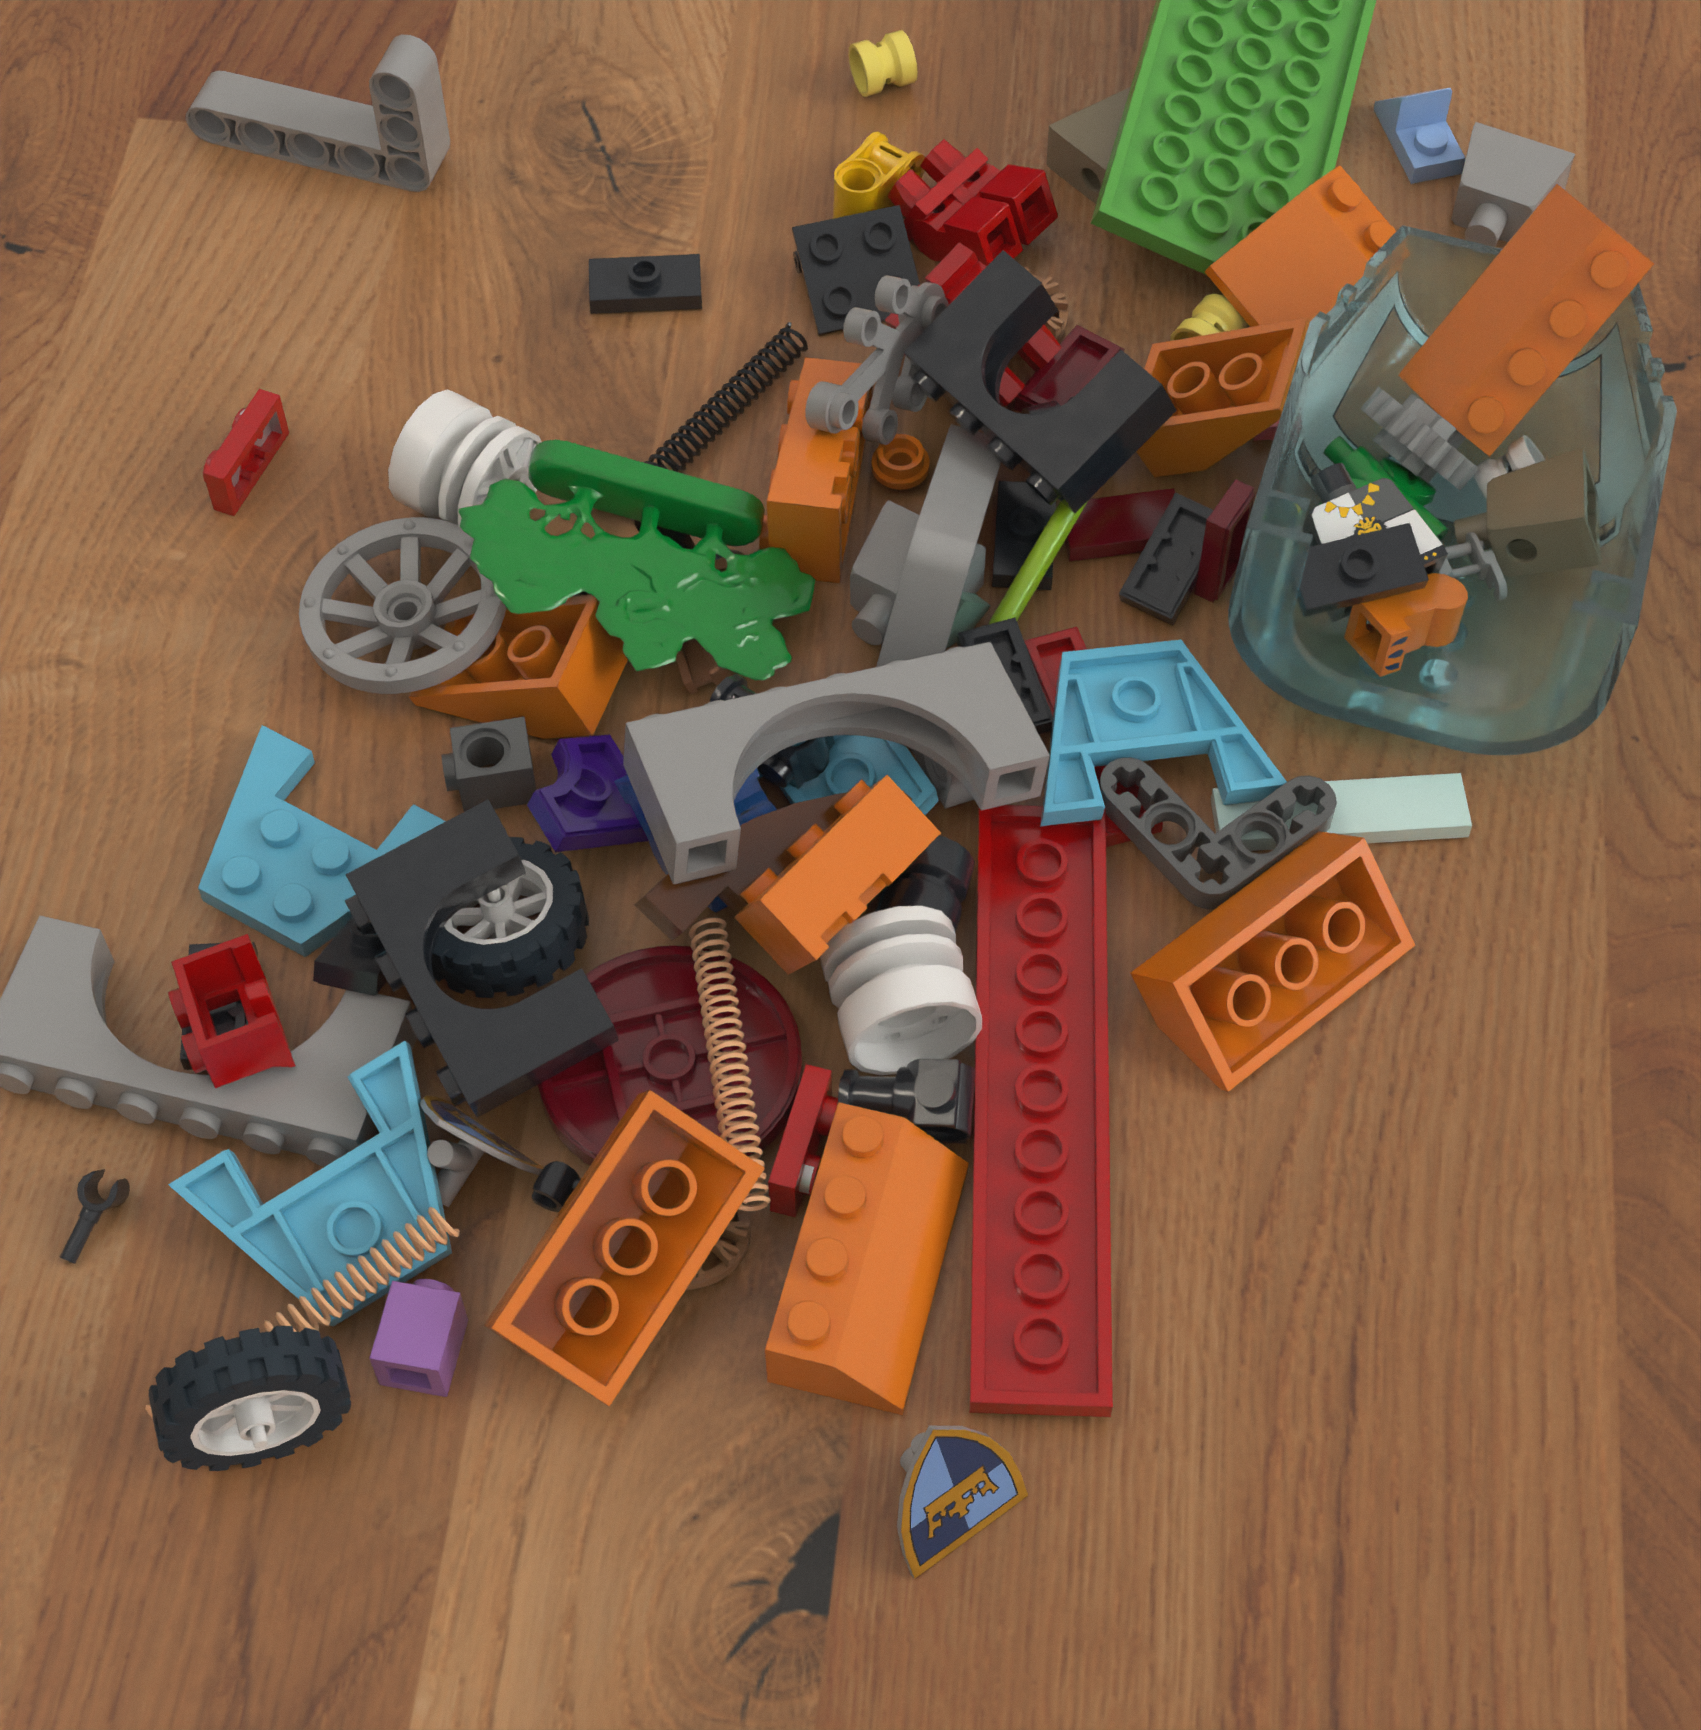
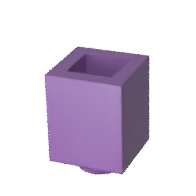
M418 1279L414 1281V1284L392 1281L369 1358L379 1385L443 1397L448 1396L468 1323L463 1300L459 1292H454L445 1283L431 1279Z

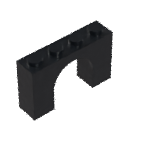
M1003 250L904 351V354L917 370L911 379L924 394L935 403L943 396L953 405L948 412L962 428L972 436L981 430L992 439L986 446L1008 469L1012 471L1020 464L1031 475L1025 481L1047 504L1052 505L1059 499L1073 513H1076L1177 410L1163 385L1122 350L1075 397L1056 409L1038 414H1021L1002 407L999 400V388L1005 368L1012 357L1058 311L1042 282Z
M489 799L347 873L346 877L355 895L344 900L362 934L365 935L375 930L386 951L376 955L375 959L393 992L404 986L409 992L416 1008L405 1013L421 1045L425 1049L436 1043L447 1063L446 1066L438 1069L436 1073L454 1106H457L467 1101L477 1118L619 1041L613 1023L582 968L518 1003L497 1009H480L461 1004L446 995L437 986L433 973V950L438 935L446 922L464 906L526 874L521 858Z

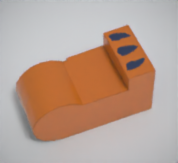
M1431 573L1427 574L1428 582L1423 589L1353 605L1344 638L1379 677L1399 671L1406 653L1420 649L1424 645L1440 647L1454 641L1468 600V592L1461 582L1445 574Z

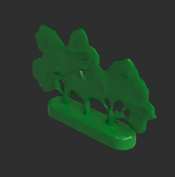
M555 439L543 441L532 450L528 466V478L532 485L541 493L567 502L544 505L528 486L520 481L505 478L489 486L487 497L482 504L459 509V514L462 518L460 527L474 539L470 559L476 564L480 574L492 581L494 593L510 612L523 614L551 611L566 603L568 598L583 591L592 594L600 602L595 615L597 620L609 635L621 638L624 642L623 652L636 671L648 668L655 669L675 662L683 642L691 639H696L713 656L718 667L728 669L753 680H766L774 676L775 669L785 667L792 660V656L786 647L785 638L779 630L772 626V621L777 618L794 616L810 611L816 580L811 575L802 573L797 561L784 548L768 547L750 555L734 554L727 547V545L735 547L746 546L756 541L761 535L765 508L762 502L753 494L587 446ZM533 508L545 510V515L535 521L530 518V511ZM592 508L640 521V532L632 537H619L609 534L598 526L591 516ZM571 513L577 516L573 528L566 533L555 536L545 531V526L559 514L560 518L564 520H569ZM585 522L593 527L595 535L592 538L581 532ZM657 526L698 537L701 540L693 549L682 548L671 538L662 535L657 530ZM716 554L722 556L727 561V569L723 572L715 568Z

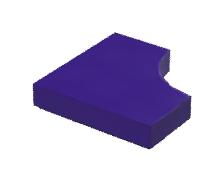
M611 735L559 739L551 753L558 771L557 781L553 785L535 790L527 804L554 851L563 852L649 841L631 805L625 803L614 782L627 775V772L623 765L624 756Z

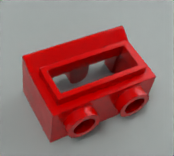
M248 934L171 961L179 988L169 991L168 996L181 1029L190 1026L192 1028V1032L182 1035L181 1039L195 1074L207 1070L214 1087L218 1088L271 1067L292 1068L296 1066L266 976ZM241 1000L248 1025L217 1035L210 1011Z

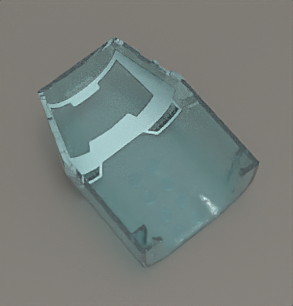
M1402 225L1366 263L1362 278L1354 286L1347 283L1338 292L1335 306L1327 314L1320 311L1309 323L1245 531L1228 609L1231 637L1243 661L1265 685L1288 701L1314 713L1468 753L1519 755L1541 751L1562 744L1587 729L1599 717L1611 697L1639 623L1677 409L1673 396L1663 394L1660 383L1665 369L1661 358L1652 357L1649 342L1653 328L1638 283L1490 457L1467 438L1457 448L1462 455L1475 465L1480 464L1487 458L1497 460L1507 453L1510 443L1523 435L1528 436L1546 460L1583 448L1599 497L1600 565L1514 577L1504 575L1507 585V597L1500 601H1496L1493 592L1495 588L1488 589L1486 582L1480 581L1476 573L1455 578L1466 588L1468 600L1454 641L1440 647L1424 645L1420 649L1406 653L1399 671L1379 677L1344 638L1350 615L1333 623L1327 612L1303 617L1297 596L1313 534L1302 531L1309 511L1319 506L1321 502L1310 481L1321 470L1334 465L1323 452L1339 436L1354 450L1364 446L1378 461L1383 457H1388L1400 463L1373 441L1382 427L1360 408L1378 387L1383 389L1401 405L1411 393L1427 404L1398 374L1502 250V248ZM1437 472L1429 482L1436 489L1432 503L1423 507L1449 529L1441 541L1443 546L1458 545L1454 521L1487 512V499L1480 490L1474 475L1460 491ZM1468 555L1448 560L1452 570L1472 565Z

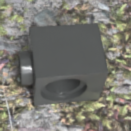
M525 717L450 728L453 753L441 754L447 792L459 790L464 812L488 799L494 809L528 804L536 790ZM485 765H495L489 768H481Z

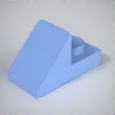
M1451 88L1375 101L1374 111L1411 184L1462 174L1465 156L1446 121L1452 96Z

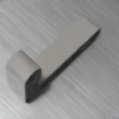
M412 35L396 36L391 41L369 80V89L373 106L227 71H215L210 74L186 113V122L194 134L212 144L414 192L424 191L428 188L450 149V135L437 58L427 43Z
M953 424L950 425L913 533L876 667L896 660L906 661L942 653L946 650L1001 463L986 446L992 439L985 433L977 432L972 436L964 428Z

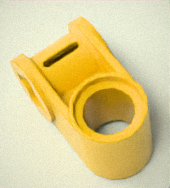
M880 132L871 133L863 141L862 145L835 169L833 219L895 206L887 197L888 193L897 180L911 169L922 179L925 171L920 165L925 156L917 151L907 153L889 144L886 135Z

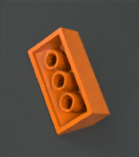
M1556 184L1400 371L1398 376L1435 412L1490 457L1651 269L1654 263L1576 198Z
M1318 831L1130 972L1157 1027L1220 1090L1229 1092L1416 945L1365 838Z
M648 1090L638 1093L484 1326L610 1407L765 1168L653 1091Z
M838 1102L766 1344L767 1382L903 1415L969 1168L967 1161L906 1118Z

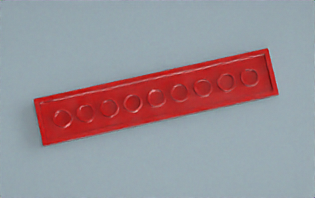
M1002 805L986 810H980L979 808L976 999L982 1014V1030L975 1038L969 1413L1111 1417L1113 1384L1106 808L1101 820L1041 827L1043 806Z

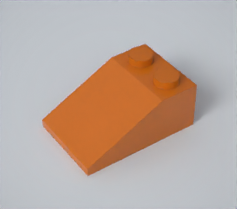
M1339 165L1304 189L1211 264L1205 273L1250 327L1308 318L1312 324L1311 335L1367 294L1391 266L1392 270L1396 268L1412 250L1362 192L1357 183Z
M1301 318L1152 344L1144 369L1163 385L1177 410L1136 451L1154 477L1204 471L1285 417L1312 328L1309 319Z
M594 595L572 596L567 599L566 603L551 611L515 614L506 607L502 625L495 639L472 665L440 684L411 692L409 698L416 706L481 723L525 717L527 734L542 739L593 736L628 658L623 652L624 642L621 638L609 635L597 620L595 615L600 602ZM474 614L446 623L444 630L456 636L460 635L470 623Z

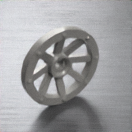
M410 517L372 525L337 544L320 560L311 572L302 591L299 604V621L302 634L317 664L328 675L346 686L379 694H399L426 689L449 680L472 665L495 639L506 611V606L494 593L492 581L480 574L476 564L470 559L474 539L465 533L461 527L452 522L435 518ZM421 547L436 548L453 553L427 586L421 583ZM400 549V581L387 585L366 561L380 554ZM471 565L481 579V589L442 602ZM350 574L375 601L372 607L332 600L331 597L339 584ZM474 614L470 623L458 636L438 627L439 625ZM325 620L373 629L334 644L327 636ZM392 644L386 664L371 663L357 659ZM428 645L438 650L425 657L410 661L414 649Z

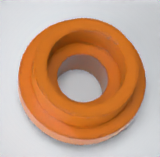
M896 434L889 444H879L872 455V473L878 482L888 488L898 490L913 488L922 483L929 473L930 460L927 451L918 439L907 434Z

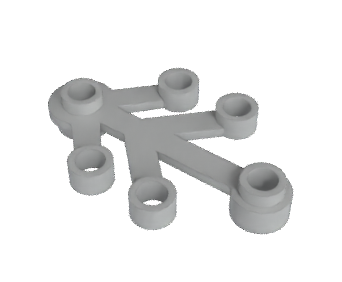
M889 275L882 277L877 285L875 304L880 311L898 314L899 325L894 329L882 324L880 316L876 311L854 307L849 311L843 329L845 340L848 343L865 347L873 346L877 349L842 385L821 381L812 388L805 409L806 420L811 428L830 433H838L842 429H850L858 415V400L875 382L876 385L870 408L864 416L862 434L867 441L887 445L894 439L898 427V417L894 410L889 409L891 400L896 408L912 412H918L924 406L927 395L912 381L911 377L917 370L907 356H905L901 376L898 377L904 351L949 306V303L945 298L942 287L938 284L925 282L920 286H911L907 279Z

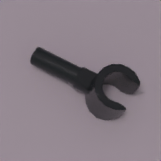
M559 1161L551 1162L543 1167L535 1181L532 1200L547 1210L559 1212L581 1178L569 1165Z
M105 1169L92 1171L83 1176L77 1188L78 1199L83 1207L60 1258L74 1264L76 1263L94 1225L98 1223L103 1211L120 1206L128 1198L130 1185L126 1178L117 1180L110 1189L109 1197L105 1201L98 1193V1183L103 1177Z

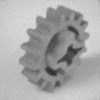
M1378 387L1360 408L1382 427L1373 441L1413 474L1422 477L1428 483L1438 472L1461 491L1478 471L1479 468L1457 450L1466 437L1413 393L1401 405L1383 389Z

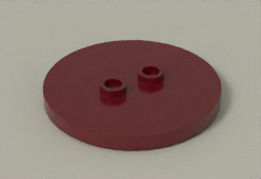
M657 946L636 950L608 960L585 974L613 1023L619 1041L538 1084L545 1114L553 1130L567 1148L589 1166L638 1093L648 1090L653 1091L720 1137L722 1134L718 1129L720 1121L716 1117L718 1109L714 1105L716 1098L713 1095V1089L715 1086L711 1082L713 1075L709 1070L711 1063L707 1058L709 1051L706 1048L708 1040L704 1036L705 1028L702 1024L704 1017L701 1014L702 1006L699 1003L700 995L697 991L699 984L695 979L697 973L694 969L695 961L692 957L693 950L691 946ZM704 948L701 949V950H703V951H713V950L704 949ZM725 956L709 957L703 961H722L725 959ZM732 957L728 963L734 967L730 974L735 977L732 985L736 987L737 992L734 997L739 1000L735 1008L741 1012L737 1019L743 1023L739 1030L744 1033V1038L740 1042L746 1045V1049L742 1053L748 1057L744 1065L749 1067L750 1071L746 1076L752 1081L747 1088L754 1092L750 1100L756 1104L752 1112L756 1113L757 1119L753 1123L758 1125L759 1130L755 1135L761 1139L760 1144L756 1147L763 1151L777 1137L788 1121L802 1078L801 1040L794 1016L778 990L752 967ZM721 966V967L711 968V969H708V970L705 971V972H706V973H718V972H723V971H726V970H727V967H722V966ZM718 978L710 980L707 983L721 984L728 982L729 979ZM715 990L709 993V995H724L730 993L731 990ZM718 1001L710 1006H727L732 1004V1001ZM721 1012L712 1017H729L734 1015V1012ZM724 1023L714 1028L728 1029L736 1026V1024ZM724 1035L716 1040H732L737 1038L738 1035ZM728 1046L721 1048L718 1051L730 1052L737 1050L740 1047ZM728 1058L720 1063H735L740 1061L741 1058ZM732 1069L722 1074H738L743 1072V1069ZM732 1081L724 1086H738L744 1084L745 1081ZM738 1092L726 1097L738 1098L747 1095V1093ZM739 1104L729 1107L728 1109H743L748 1107L749 1105ZM740 1116L729 1121H744L751 1117ZM741 1128L731 1133H745L751 1131L752 1128ZM743 1140L734 1143V1145L750 1144L754 1140ZM745 1152L744 1154L751 1156L756 1154V1152Z

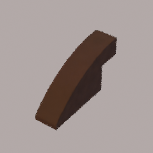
M845 793L794 803L751 819L740 825L741 832L736 870L678 884L672 883L668 873L634 906L671 940L681 935L717 896L738 914L748 904L740 894L768 867L778 876L795 859L787 849L815 823L825 831L841 816L833 805Z

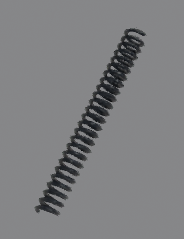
M788 322L785 328L780 329L778 335H774L771 341L767 342L764 348L757 352V355L752 356L750 362L744 364L743 369L737 371L736 376L729 379V383L724 384L721 390L716 391L714 397L709 398L707 404L702 405L700 411L693 414V418L687 419L685 425L680 426L678 432L673 433L671 439L666 440L663 443V447H659L656 450V454L650 455L648 461L644 463L667 469L662 462L663 460L673 471H685L686 463H693V456L701 455L700 449H707L708 442L716 440L715 435H722V427L729 428L730 421H736L737 414H743L744 407H750L751 400H757L759 398L758 393L766 391L765 386H772V379H779V372H786L787 365H793L794 358H800L801 352L808 350L806 339L798 331L791 329V322ZM790 333L794 334L796 337L799 338V340L803 344V347H800L798 344H796V342L792 339ZM783 340L791 344L797 353H792L785 346ZM776 347H778V348H780L781 350H783V351L787 354V356L789 357L790 360H789V361L785 360V359L779 354V352H778V350L776 349ZM769 354L780 361L782 368L773 362ZM762 361L773 368L775 375L766 369ZM755 368L762 371L766 375L768 381L762 379ZM748 375L755 378L760 384L761 388H758L756 385H754ZM741 382L749 386L754 395L747 392ZM734 389L742 393L747 402L740 399ZM727 396L732 398L738 404L740 409L734 407L728 400ZM720 403H722L731 411L732 416H730L723 410ZM712 410L720 414L725 423L721 422ZM705 417L710 419L717 426L718 430H715ZM699 425L704 427L709 432L711 437H708L706 434H704L703 431L700 429ZM691 431L694 432L702 440L704 444L699 443L694 438ZM684 439H686L687 441H689V442L694 446V448L696 449V452L693 451V450L686 444V442L684 441ZM677 446L688 455L689 459L681 454ZM670 454L679 460L681 466L671 458Z

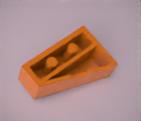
M888 775L871 787L862 779L857 782L833 805L841 816L825 831L817 823L813 824L787 849L795 859L778 876L768 867L740 894L748 904L734 918L788 975L816 961L829 948L827 943L847 923H853L867 909L866 905L885 886L893 883L941 834L935 825Z

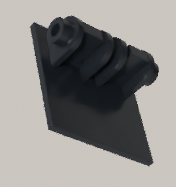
M900 205L792 227L797 251L793 252L795 268L798 274L803 273L818 335L843 330L846 316L854 307L876 311L880 316L881 322H884L891 313L878 310L875 304V291L879 281L885 275L907 279L911 286L920 285Z

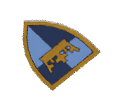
M425 1095L419 1103L423 1111L436 1125L461 1138L458 1144L446 1140H436L428 1148L427 1156L429 1162L441 1168L437 1175L443 1205L447 1207L451 1205L484 1152L536 1175H539L542 1171L543 1166L460 1108L454 1106L450 1101Z
M929 1425L926 1432L920 1433L913 1438L911 1447L901 1456L900 1465L907 1474L899 1497L897 1530L902 1554L911 1576L914 1579L1028 1496L1021 1472L1012 1456L1003 1446L986 1433L964 1426Z

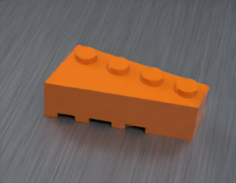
M805 357L799 380H791L789 385L787 414L790 415L788 423L782 424L780 429L778 460L775 469L771 473L767 497V515H764L762 532L759 536V549L768 547L784 548L797 561L802 573L811 575L816 581L840 583L867 441L862 434L863 419L870 408L874 385L858 400V415L850 429H842L838 433H830L811 428L806 420L805 409L812 388L821 381L842 385L862 363Z

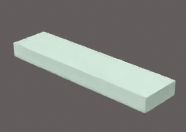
M1461 773L1325 781L1335 792L1337 801L1331 826L1327 831L1328 833L1363 837L1367 844L1469 837L1472 822ZM1213 788L1211 806L1216 833L1260 801L1223 805L1219 789ZM1296 801L1292 817L1285 822L1288 829H1290L1292 819L1301 812L1309 810L1316 815L1318 805L1312 802L1310 805L1303 806ZM1250 831L1241 838L1243 845L1249 851L1272 850L1276 848V842L1273 837L1263 831Z

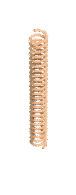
M708 917L695 923L689 931V936L692 940L690 946L693 950L694 969L697 973L695 979L699 984L697 991L700 995L699 1003L702 1006L701 1014L704 1017L702 1022L705 1028L704 1036L708 1040L706 1042V1048L709 1051L707 1058L711 1063L709 1068L713 1075L711 1082L715 1086L713 1095L716 1098L714 1105L718 1109L716 1117L720 1121L718 1129L722 1133L720 1138L742 1153L756 1152V1154L748 1157L764 1167L765 1163L758 1159L763 1151L756 1147L760 1144L761 1139L755 1135L759 1127L753 1123L757 1119L756 1113L752 1112L756 1104L750 1100L754 1092L747 1088L752 1081L746 1076L750 1069L744 1065L748 1060L747 1055L742 1053L746 1049V1045L740 1042L744 1038V1033L739 1030L743 1023L737 1019L741 1012L735 1008L739 1000L734 997L737 992L736 987L732 985L735 977L730 974L734 967L728 963L732 958L731 954L726 952L730 948V944L725 941L728 933L723 930L727 923L718 917ZM712 922L720 923V926L717 928H709L697 935L695 934L696 929L701 925ZM713 933L722 935L719 939H700L705 935ZM718 944L724 946V947H723L722 949H720V950H713V951H703V950H701V949H703L704 947L714 946V945H718ZM725 956V959L722 961H703L709 957ZM721 966H722V967H727V970H726V971H723V972H718V973H706V972H705V971H707L708 969H711V968H716V967H721ZM718 978L729 979L728 982L721 984L707 983L710 980ZM715 990H731L730 993L724 995H709V993ZM718 1001H732V1004L727 1006H710ZM721 1012H734V1015L729 1017H712ZM724 1023L736 1024V1026L728 1029L714 1028ZM724 1035H738L737 1038L732 1040H716ZM728 1046L740 1047L739 1049L730 1052L718 1051L719 1049ZM728 1058H741L740 1061L735 1063H720ZM732 1069H743V1072L738 1074H722ZM732 1081H745L744 1084L738 1086H724ZM738 1092L747 1093V1095L738 1098L726 1097ZM739 1104L749 1105L748 1107L743 1109H728L729 1107ZM740 1116L751 1117L744 1121H729ZM741 1128H752L751 1131L745 1133H731ZM754 1140L750 1144L734 1145V1143L739 1141ZM762 1172L760 1178L752 1187V1189L761 1188L762 1190L749 1193L743 1203L746 1204L752 1201L764 1202L756 1205L741 1204L739 1210L758 1211L769 1205L771 1200L764 1195L769 1188L762 1183L767 1177L764 1172Z
M429 1207L428 1213L438 1233L423 1216L417 1215L416 1219L427 1242L411 1224H405V1230L416 1251L397 1231H394L393 1237L403 1257L388 1240L382 1239L381 1242L392 1266L376 1248L370 1247V1254L381 1275L364 1256L359 1255L358 1262L365 1272L369 1283L352 1264L347 1263L346 1269L358 1292L340 1272L335 1271L334 1277L341 1287L346 1300L337 1292L329 1280L323 1279V1286L335 1309L326 1301L317 1288H311V1294L317 1302L323 1317L314 1309L305 1296L299 1297V1302L304 1308L311 1325L301 1316L293 1304H288L287 1309L295 1321L299 1332L304 1328L319 1331L318 1323L329 1326L331 1321L330 1315L341 1318L342 1307L353 1310L354 1299L361 1302L365 1301V1290L376 1294L378 1289L377 1282L381 1285H389L388 1273L393 1277L399 1278L401 1275L400 1265L405 1269H412L413 1261L411 1256L417 1261H424L423 1249L429 1253H435V1241L441 1245H447L448 1237L446 1232L453 1237H459V1229H453L435 1208ZM276 1312L275 1317L281 1326H291L282 1313ZM264 1320V1327L268 1332H271L274 1328L270 1321ZM146 1405L145 1410L152 1418L151 1406Z

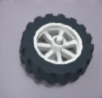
M510 837L521 858L526 874L458 910L446 922L438 935L433 950L434 978L438 982L445 979L449 989L464 994L466 990L475 992L476 997L493 998L496 992H506L507 997L525 993L524 987L534 983L539 988L552 981V973L556 972L559 968L565 971L575 961L574 952L576 948L583 949L586 943L587 933L585 926H589V915L577 870H572L570 860L563 853L553 854L551 846L544 842L536 840L531 845L526 844L524 838ZM520 895L528 896L527 898L518 900ZM480 903L481 908H473L475 905ZM541 912L539 917L535 920L526 918L527 916ZM457 926H474L465 934L456 930Z
M274 1326L271 1332L261 1333L259 1328L239 1331V1337L225 1340L221 1336L205 1342L204 1349L198 1352L189 1350L175 1358L176 1365L173 1368L164 1367L155 1377L157 1385H151L149 1388L152 1418L160 1451H163L164 1457L169 1462L175 1463L181 1460L182 1467L197 1470L202 1465L208 1466L209 1471L228 1470L230 1465L241 1464L242 1468H248L262 1464V1459L273 1456L279 1459L295 1453L294 1448L301 1445L309 1447L323 1439L322 1433L325 1430H335L343 1421L341 1414L348 1413L351 1408V1396L340 1352L336 1347L335 1341L329 1336L321 1339L320 1332L310 1328L294 1332L293 1326Z

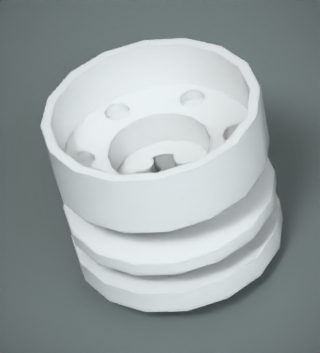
M447 389L433 394L419 405L404 425L391 456L388 469L389 489L395 500L430 518H441V520L452 522L460 527L462 518L459 514V509L482 504L487 497L489 486L505 478L517 480L536 493L537 489L528 478V466L532 450L542 441L538 435L516 426L515 423L500 416L492 417L487 408Z
M897 906L867 914L851 924H846L827 943L829 948L820 956L823 974L829 984L831 1001L839 1008L837 1012L838 1024L849 1062L862 1072L892 1075L897 1074L900 1067H907L908 1063L916 1059H950L972 1044L982 1030V1014L971 980L962 972L963 955L961 949L956 945V934L952 921L940 910L925 906Z

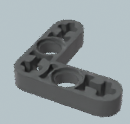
M1129 757L1119 758L1110 762L1103 769L1099 782L1106 815L1188 901L1197 907L1207 910L1216 909L1318 831L1327 832L1331 826L1337 804L1335 792L1328 783L1310 775L1298 776L1283 784L1217 833H1214L1168 784L1142 760ZM1117 783L1126 788L1132 787L1135 784L1139 786L1137 798L1128 791L1120 795L1116 794ZM1296 801L1303 806L1310 805L1312 802L1318 805L1316 815L1309 810H1305L1292 819L1290 829H1288L1285 822L1292 817ZM1142 805L1146 812L1139 818ZM1171 821L1184 829L1186 838L1177 844H1164L1154 838L1151 829L1155 824ZM1250 831H1263L1273 837L1276 842V848L1266 854L1253 853L1245 848L1241 838ZM1196 847H1199L1197 859L1195 860L1191 854ZM1201 868L1208 874H1213L1218 870L1222 872L1221 885L1213 879L1207 880L1204 883L1199 881Z

